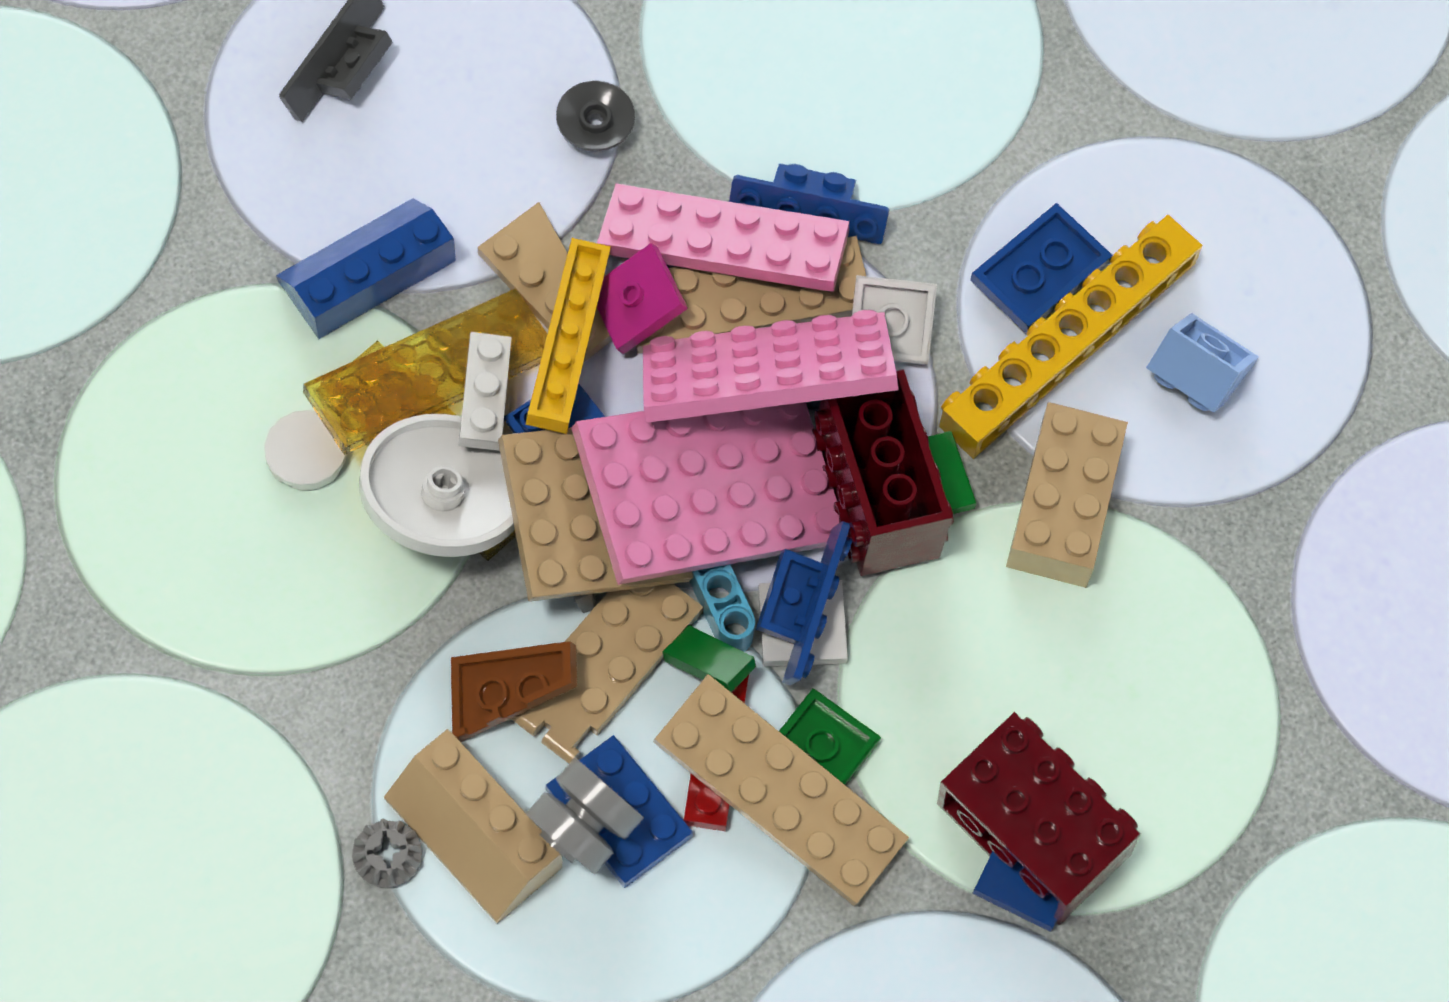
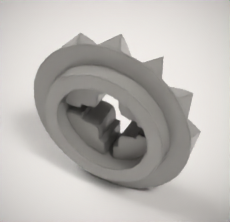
M382 818L377 823L365 825L360 835L354 839L352 859L358 874L369 884L382 888L396 887L407 882L417 872L422 860V847L415 830L406 826L401 820L388 821ZM387 837L392 848H399V852L392 854L391 868L388 869L383 857L374 855L375 852L382 849L383 838Z

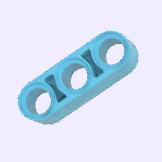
M731 564L692 571L693 578L689 582L699 604L703 606V613L714 637L743 652L749 649L753 642L755 618ZM720 587L727 590L729 595L724 598H715L709 594V590ZM736 623L742 625L746 631L739 635H733L727 632L725 627Z

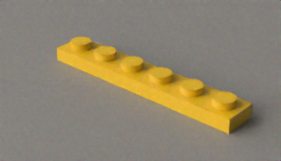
M571 238L525 425L567 434L611 246Z

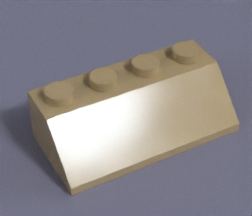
M446 729L412 758L384 796V800L412 830H415L421 841L496 924L563 868L562 855L539 835L542 830L525 814L520 806L449 729Z

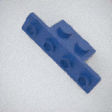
M779 163L773 182L735 175L732 180L729 202L850 221L848 237L857 236V240L875 244L883 242L889 215V208L887 206L852 199L856 179L846 178V176L837 172L823 173L809 170L800 164L786 165Z
M842 521L831 529L821 562L787 549L780 553L756 630L794 644L782 683L791 686L800 681L801 678H806L813 666L814 654L810 653L814 638H820L825 628L827 615L822 613L827 599L831 600L839 584L840 578L835 575L839 560H845L852 543V539L847 536L850 529V524Z

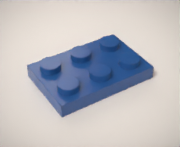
M1055 203L973 271L970 280L1015 324L1027 333L1036 320L1041 317L1046 318L1052 313L1058 302L1068 293L1074 294L1078 291L1085 279L1094 270H1102L1110 264V259L1113 255L1058 203Z
M614 735L579 760L644 817L626 840L617 837L605 827L599 832L614 852L605 862V865L624 889L693 837L692 830ZM556 778L545 785L546 792L552 794L564 804H567L571 799L560 787Z

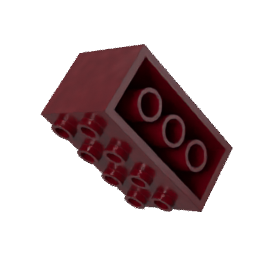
M904 369L896 371L898 390L821 400L819 410L814 413L816 426L811 430L816 439L817 451L822 452L826 464L822 468L827 474L828 489H834L837 502H834V510L839 515V523L844 521L850 524L848 537L852 539V543L847 556L851 564H857L860 576L940 558L944 543L948 541L950 525L954 523L952 508L946 499L941 484L940 472L934 462L929 447L928 435L922 426L917 411L916 399L913 391L910 389Z
M1014 711L940 782L937 805L989 856L993 851L1000 860L1010 867H1013L1017 862L1022 864L1024 868L1019 872V875L1024 883L1039 897L1044 898L1050 892L1059 901L1054 917L1057 919L1056 923L1060 925L1132 855L1140 833L1136 830L1138 828L1137 822L1128 812L1122 808L1116 810L1104 799L1107 795L1096 781L1091 778L1085 780L1073 769L1075 763L1065 751L1059 747L1053 749L1042 739L1044 734L1033 720L1028 717L1022 719Z

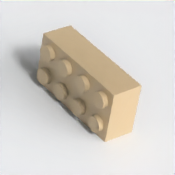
M1051 402L1047 403L1006 563L1007 568L1087 587L1096 561L1128 422Z

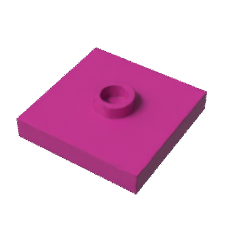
M652 243L604 276L597 309L616 349L622 354L631 350L688 309L659 248Z

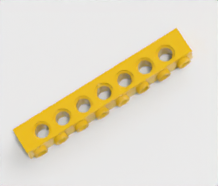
M1169 214L1157 224L1154 221L1148 223L1137 236L1138 240L1131 247L1123 245L1110 259L1111 264L1103 271L1100 269L1094 270L1082 284L1083 288L1075 295L1068 293L1058 302L1054 309L1055 313L1048 319L1041 317L1036 320L1028 329L1027 337L1019 344L1014 341L1005 347L998 357L999 361L990 369L987 366L981 368L972 377L969 383L970 386L964 392L959 393L955 391L941 406L943 411L939 427L944 432L952 431L955 442L974 459L1196 264L1203 245ZM1145 257L1155 258L1159 263L1148 262ZM1117 281H1126L1132 287H1123ZM1089 305H1098L1102 307L1105 311H1094L1089 307ZM1070 329L1077 335L1067 336L1061 330ZM1032 354H1044L1049 358V360L1040 361L1036 359ZM1015 378L1021 385H1009L1004 379ZM980 402L987 403L993 409L983 411L975 404Z

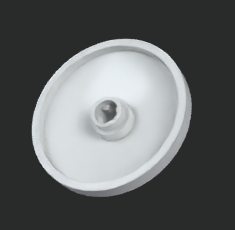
M423 414L403 419L379 433L370 443L364 454L359 476V493L364 509L373 523L385 535L411 550L441 557L467 556L496 546L515 530L500 451L458 446L461 416Z

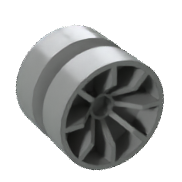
M574 757L556 778L560 787L571 797L567 804H564L552 794L544 792L525 814L543 830L539 835L571 863L575 860L579 861L595 875L614 853L611 846L599 832L605 827L617 837L626 840L644 817Z

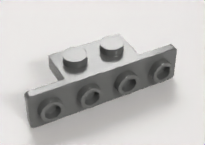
M347 0L279 93V98L295 120L303 121L322 94L352 100L360 90L365 80L393 43L387 31L371 28L384 10L385 6L381 0Z

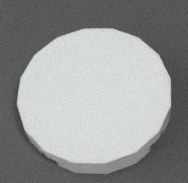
M313 410L294 411L280 418L269 429L264 443L266 464L273 477L279 482H284L287 485H291V488L301 491L319 489L331 483L339 475V471L342 469L343 464L345 465L348 456L346 437L339 424L327 414Z

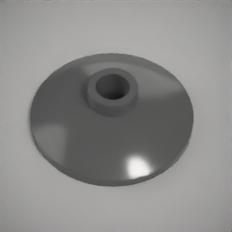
M586 81L573 86L561 97L556 110V122L562 136L573 146L586 151H605L618 146L630 135L635 122V111L629 96L618 86L605 81ZM592 120H599L602 122V124L592 125L589 124V122Z

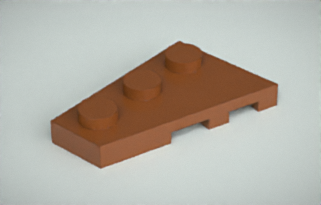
M571 641L451 657L453 735L460 742H463L576 688V645Z

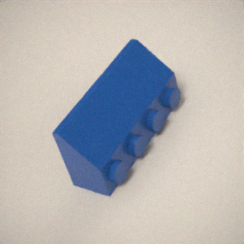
M412 198L277 274L276 278L314 334L320 339L455 262L454 238L431 207Z

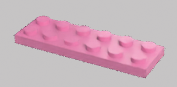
M615 184L597 243L611 246L609 255L623 258L632 257L652 243L659 248L666 265L834 292L849 234L850 221Z

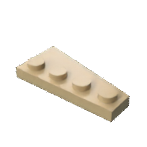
M538 202L479 245L477 249L478 255L549 330L568 253L540 202ZM597 308L584 362L612 342Z

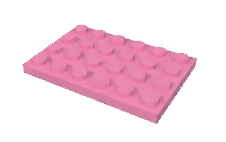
M861 310L855 312L852 316L836 318L832 315H822L815 317L811 322L803 323L784 320L772 324L771 327L757 329L753 326H739L732 329L731 332L714 334L711 331H700L688 338L675 340L670 336H661L652 339L650 345L643 346V400L646 423L898 390L897 373L884 312L876 313L873 310Z
M806 402L646 423L644 411L576 421L571 427L618 585L778 556L784 549L800 552L826 547L831 529L839 524V515L834 510V502H837L834 489H828L827 474L822 468L826 464L822 452L817 451L816 439L811 430L814 429Z

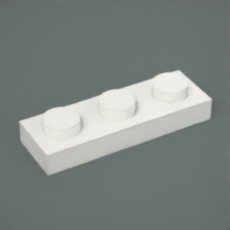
M477 332L470 333L458 446L500 451L498 439L503 432L512 337Z

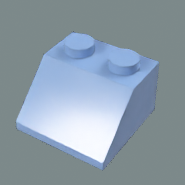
M1191 313L1170 328L1146 368L1154 373L1155 380L1163 386L1171 389L1177 388L1188 395V401L1196 408L1203 411L1210 410L1214 413L1225 404L1255 364L1258 356Z

